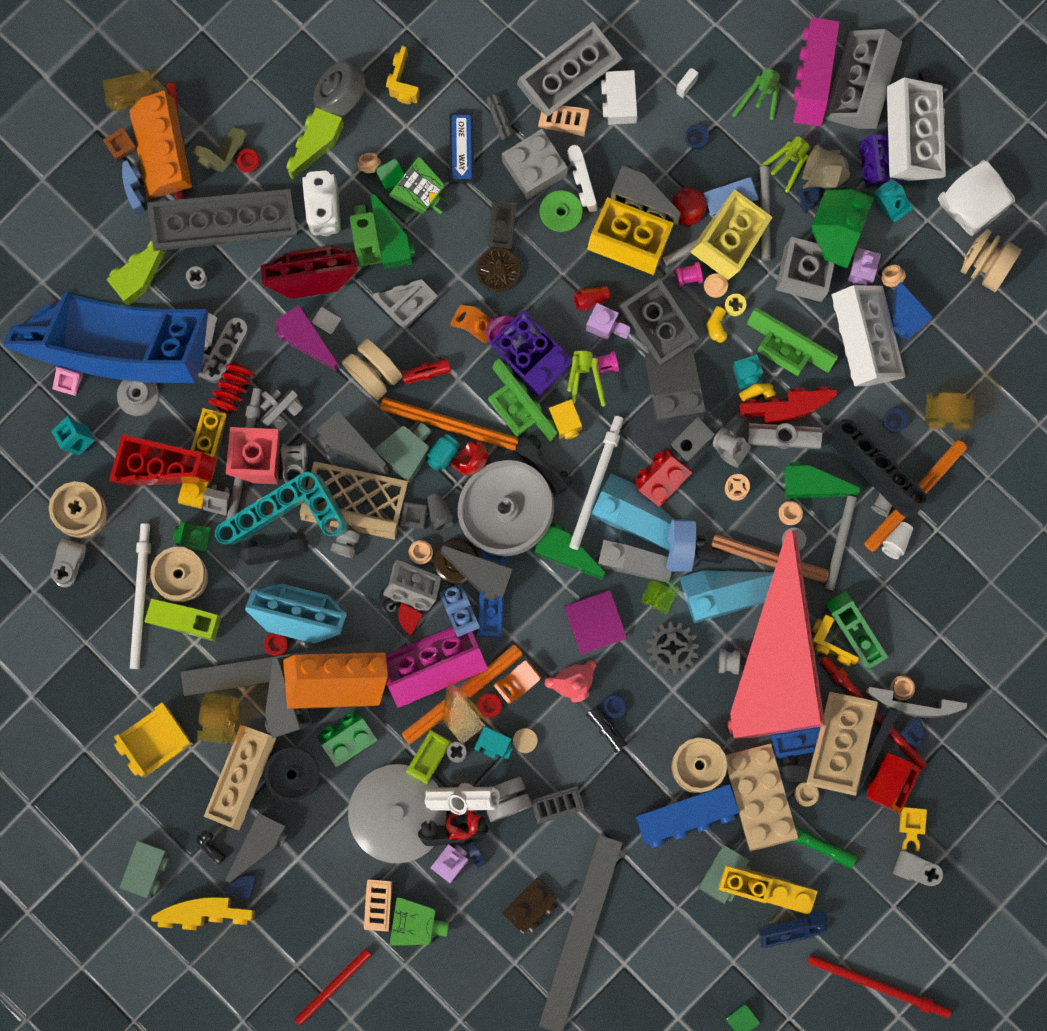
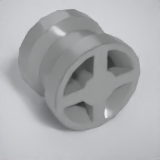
M720 649L718 672L724 674L726 671H730L738 675L740 650L727 652L726 649Z

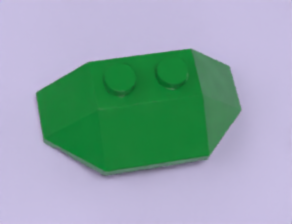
M853 186L825 190L811 226L815 239L822 250L824 260L848 268L873 202L874 194Z

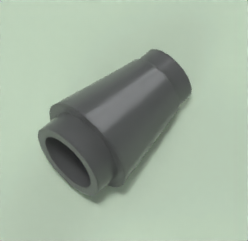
M435 493L427 497L431 526L435 527L436 531H443L454 525V516L441 497V494Z

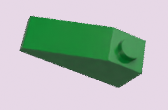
M375 194L370 195L384 270L412 265L411 257L416 256L413 242L408 243L407 235Z
M791 462L783 470L785 499L858 496L860 493L859 487L815 467L804 465L803 462Z
M551 523L544 537L538 542L535 555L603 580L605 572L581 546H579L578 550L569 547L572 536L564 531L565 527Z
M847 591L825 603L867 670L888 658Z

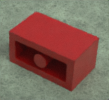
M887 753L886 757L879 764V771L875 780L868 787L866 797L877 805L901 814L921 769L907 760Z

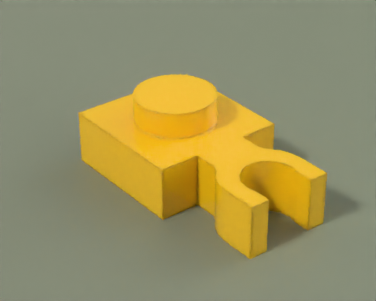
M903 807L900 814L899 832L906 833V838L903 840L902 850H907V843L913 841L915 851L919 852L920 842L917 839V834H925L926 809Z

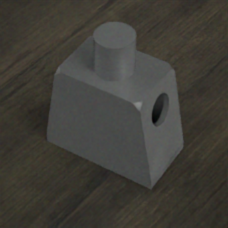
M697 417L671 443V446L674 448L672 454L681 462L686 460L690 464L713 442L715 434ZM687 442H692V448L689 451H684L683 446Z

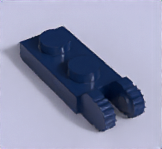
M817 911V913L812 912L805 918H792L787 922L779 924L770 923L758 928L761 948L764 949L804 940L825 933L828 929L826 914L821 911Z

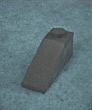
M442 546L441 554L479 592L483 593L482 597L491 601H497V598L502 600L512 572L511 568Z
M258 813L225 881L233 883L275 851L278 845L282 847L288 836V833L285 832L287 827Z

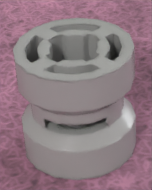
M347 529L345 534L337 537L336 542L332 543L330 551L344 557L353 558L355 554L354 546L359 541L360 534Z

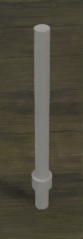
M253 388L250 406H247L245 416L247 421L245 428H255L256 420L260 418L261 409L259 406L263 391L261 389ZM236 477L226 520L238 513L244 480Z

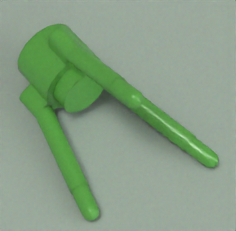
M764 69L762 75L756 77L754 84L739 103L732 116L736 117L759 86L761 93L756 103L757 108L761 106L766 93L771 94L773 91L769 117L773 120L778 93L781 85L778 83L781 75L772 69Z

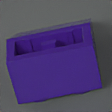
M524 310L489 343L504 362L511 367L517 377L539 399L572 368V358Z

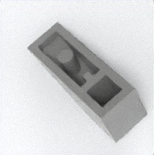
M603 540L598 563L603 569L667 583L670 581L672 572L666 568L668 561L666 556L629 545Z

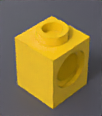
M572 399L549 408V414L556 425L559 439L565 437L568 440L579 435V431H582V424Z

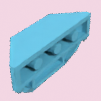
M286 584L252 589L245 608L267 632L314 644L340 635L347 613L329 595Z

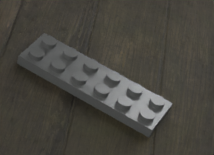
M290 189L147 203L153 251L292 238L297 235Z

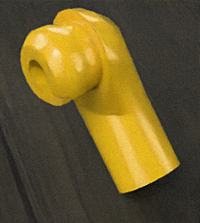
M716 306L707 322V330L714 341L722 343L727 338V332L724 331L721 324L726 311Z
M755 383L740 392L739 395L743 402L753 399L758 395H763L765 400H769L776 396V392L773 390L774 386L769 383Z

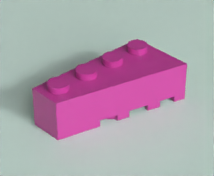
M811 17L810 25L804 27L802 40H806V46L801 47L799 60H803V66H798L796 80H800V84L795 86L793 100H797L794 123L819 127L822 125L828 102L839 21Z

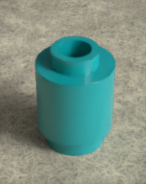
M447 434L443 438L440 437L426 454L428 458L427 464L436 471L439 469L445 470L459 453L460 444Z

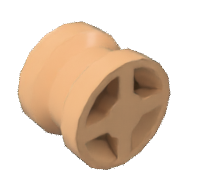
M742 474L732 475L725 484L726 495L735 501L744 499L750 489L749 480Z

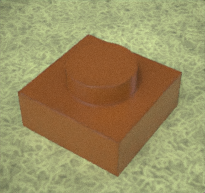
M123 127L103 139L116 161L136 150L135 145Z

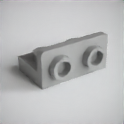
M396 560L393 564L389 584L385 588L383 595L394 601L413 606L417 610L428 611L436 601L441 577Z

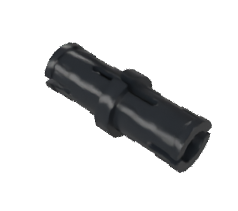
M598 705L585 714L599 731L598 735L605 738L615 753L628 744L614 727L615 723L609 721Z

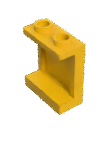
M163 702L156 706L152 713L129 729L114 736L117 741L114 746L121 756L126 754L130 760L128 767L135 776L139 774L143 778L147 777L193 745L172 712Z

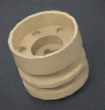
M987 228L983 234L976 238L969 249L960 272L966 274L970 266L975 267L976 269L970 278L974 280L981 272L985 273L982 285L996 292L1022 249L1011 242H1007L1002 249L998 248L997 245L1001 237L998 234L991 244L987 239L992 231Z

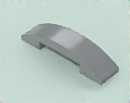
M873 687L866 689V695L872 700L877 701L879 705L912 717H942L955 714L967 708V703L944 699L939 701L938 708L892 701L894 691Z

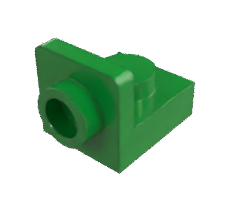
M180 521L179 526H176L174 529L173 540L176 541L175 544L178 547L207 553L212 529Z

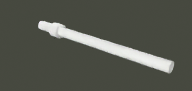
M620 416L614 417L610 431L605 435L603 441L605 445L569 545L572 549H579L614 447L618 445L620 439L619 432L624 420Z
M150 524L140 525V538L136 545L138 564L130 669H139L147 562L148 554H151V543H149Z

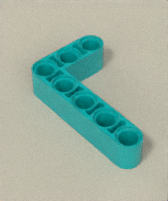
M304 472L220 523L216 527L215 537L222 544H237L306 502L323 533L328 536H342L348 529V523L323 478L316 473ZM312 477L315 485L311 490H308L306 481ZM292 490L294 492V499L288 503L285 495L287 491ZM321 498H324L327 502V506L323 511H320L318 508V502ZM269 502L274 506V510L270 515L265 511V507ZM248 515H251L253 517V524L248 528L245 524V519ZM333 519H336L339 523L338 530L332 532L330 529V522ZM228 527L233 531V536L230 540H227L225 537V531Z

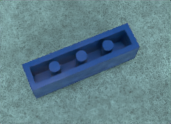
M729 784L636 816L635 818L644 844H650L651 848L666 844L664 840L666 838L674 836V839L678 840L689 836V830L697 828L698 832L710 829L712 828V822L720 820L721 824L736 820L734 815L740 812Z

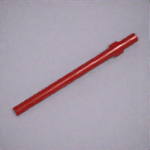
M827 655L820 661L832 675L831 678L837 685L841 684L853 697L867 699L847 678L848 674L842 668L839 669ZM877 710L874 721L880 726L884 716ZM892 727L888 736L918 768L922 770L926 767L928 763Z
M812 954L808 958L807 963L915 1005L923 1012H933L945 1018H949L952 1009L933 1002L934 999L929 997H919Z

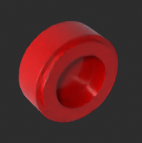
M246 148L237 154L236 164L240 171L249 174L259 168L260 158L255 150Z
M270 633L265 638L264 649L270 656H281L288 651L289 642L285 636Z
M493 693L481 696L478 701L480 714L486 718L498 716L502 710L501 699Z

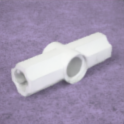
M462 783L458 787L429 788L426 791L424 801L426 808H430V810H450L455 814L461 815L467 810H496L499 807L500 794L498 789L494 787H473L468 783Z

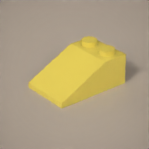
M734 189L702 232L690 252L729 280L741 270L771 221L772 216Z

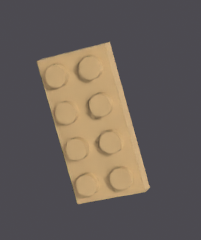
M829 692L824 712L825 726L820 728L807 785L856 796L878 708L877 701Z
M240 725L204 817L240 830L260 777L264 772L268 757L273 750L276 737L272 738L271 735Z
M767 744L725 755L727 773L740 812L739 816L749 851L797 840V832L772 745Z

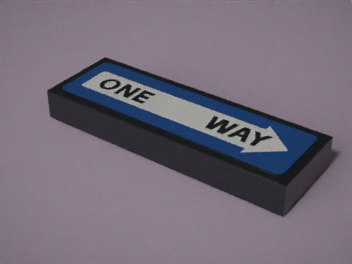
M473 112L449 113L450 184L474 183Z

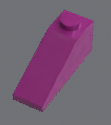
M299 305L275 320L278 327L275 329V332L282 342L287 340L290 346L335 371L340 369L337 361Z

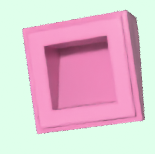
M57 366L53 389L75 396L83 373Z

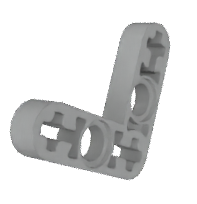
M240 318L229 320L210 356L205 353L203 354V363L198 374L199 377L212 383L223 380L221 374L228 372L225 368L226 364H232L231 361H234L248 335V327L245 321ZM240 324L243 332L236 333L234 340L237 341V344H234L229 339H225L226 336L231 339L234 334L231 328L233 326L237 327ZM225 344L232 346V353L227 357L219 354L220 347ZM217 357L219 360L226 362L225 365L220 363L218 366L220 374H215L211 377L209 369H214L218 364L214 358Z

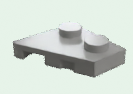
M420 279L410 282L406 286L400 285L386 292L374 293L372 298L405 330L438 299V295Z

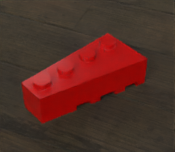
M122 435L109 481L122 486L211 482L217 458L201 452Z

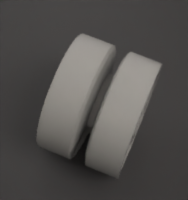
M517 777L493 786L495 789H498L500 794L499 807L496 810H486L490 822H494L531 807L532 804L528 794L517 796V793L525 789L522 778Z

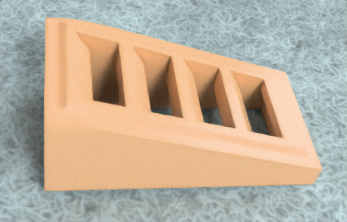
M561 106L553 112L551 122H546L547 116L541 112L538 127L585 136L589 109ZM558 113L562 114L560 123H556ZM567 115H571L570 124H565ZM576 117H580L579 126L574 125Z
M367 880L364 930L389 932L392 881ZM373 888L386 889V894L372 893ZM372 898L385 899V904L371 903ZM371 908L385 909V914L371 913ZM370 918L384 919V924L370 923Z

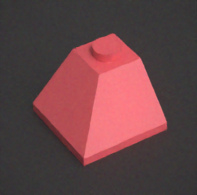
M230 427L226 475L252 483L278 484L280 468L279 430Z

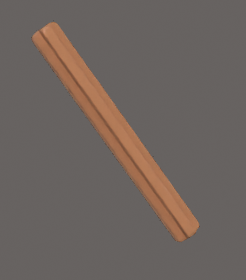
M718 534L714 536L712 541L713 548L776 568L780 554ZM801 561L803 577L821 583L827 581L828 570Z

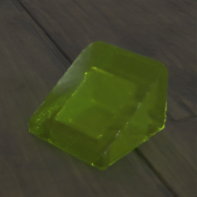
M650 581L641 602L667 615L678 593L660 582Z

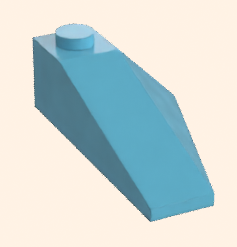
M610 474L596 502L591 518L670 551L671 545L667 539L673 518L639 492L634 483Z
M702 570L680 577L693 623L696 624L765 603L774 572Z

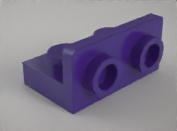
M872 134L860 141L859 152L862 159V175L866 187H871L876 183H886L890 179L897 183L902 181V179L890 177L888 135Z

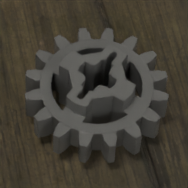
M669 622L666 629L661 624L659 625V633L654 630L651 632L654 640H647V643L652 645V648L646 649V653L652 654L648 661L649 663L654 661L657 663L654 668L655 670H658L660 667L664 668V675H666L668 670H672L673 676H676L677 669L685 673V665L690 667L694 665L690 659L698 658V654L693 652V650L699 648L698 644H693L697 637L696 635H688L690 632L689 627L683 631L681 629L682 623H679L677 628H674L672 622ZM667 634V640L664 644L656 645L658 640ZM676 634L684 637L687 642H681L676 638ZM670 643H674L675 647L680 648L676 650L675 655H671V652L665 649L669 647ZM689 652L687 658L678 664V657L682 653ZM658 655L666 657L669 660V664L660 660Z

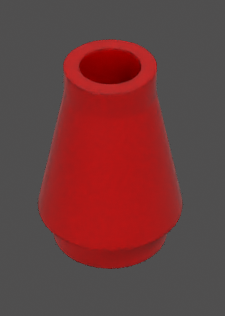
M608 287L578 289V292L573 294L575 306L578 311L584 310L587 312L594 308L596 303L601 304L604 301L610 300Z

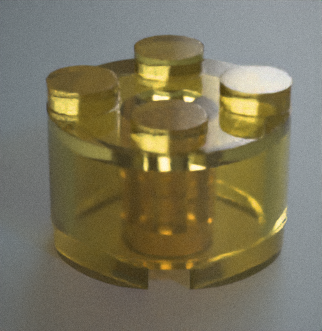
M933 393L926 394L925 423L929 424V429L942 430L946 428V425H952L953 430L967 431L971 425H974L975 395H971L967 399V394L939 393V396H935V398H932Z
M205 692L198 723L203 728L202 731H197L198 741L224 745L234 744L236 737L234 721H238L240 716L239 698Z

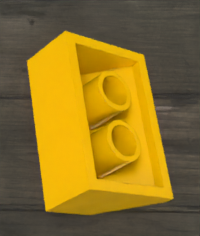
M607 197L591 233L587 250L654 275L674 223Z

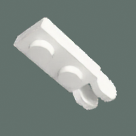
M572 145L568 148L567 154L571 166L577 168V170L573 171L576 185L581 184L583 192L579 193L582 207L587 206L589 213L598 210L583 153L578 145Z

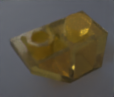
M450 683L446 690L442 720L459 742L463 744L485 726L480 720L483 715L475 705L472 707L468 705L466 701L469 697L461 687L456 689Z

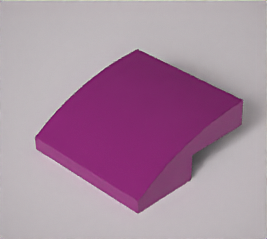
M610 590L564 605L581 655L627 639Z

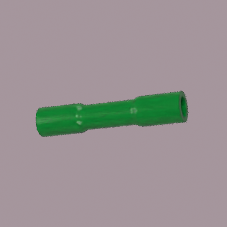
M795 826L798 839L793 841L803 846H808L850 869L853 868L858 857L857 855L819 839L810 832Z

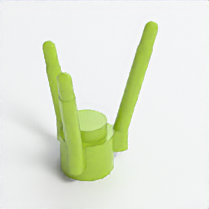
M796 136L792 142L788 141L783 148L762 164V166H768L786 152V156L771 171V174L775 175L789 159L794 162L799 160L785 189L786 193L790 191L804 162L808 159L809 156L806 153L810 150V146L804 139Z
M575 351L573 353L572 368L567 388L569 392L572 391L571 399L573 404L576 403L580 373H589L590 368H592L601 406L604 407L606 402L598 371V359L592 358V352Z

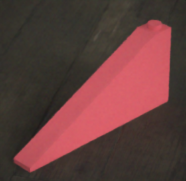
M789 530L786 533L731 709V720H728L730 734H733V737L739 740L825 726L797 533L793 530Z

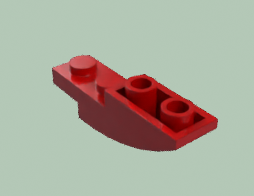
M818 387L816 391H806V388H794L792 392L787 393L786 402H783L781 398L769 399L766 403H759L757 399L745 400L744 404L739 406V418L763 417V423L770 425L789 423L809 416L828 405L835 399L837 390H830V387Z

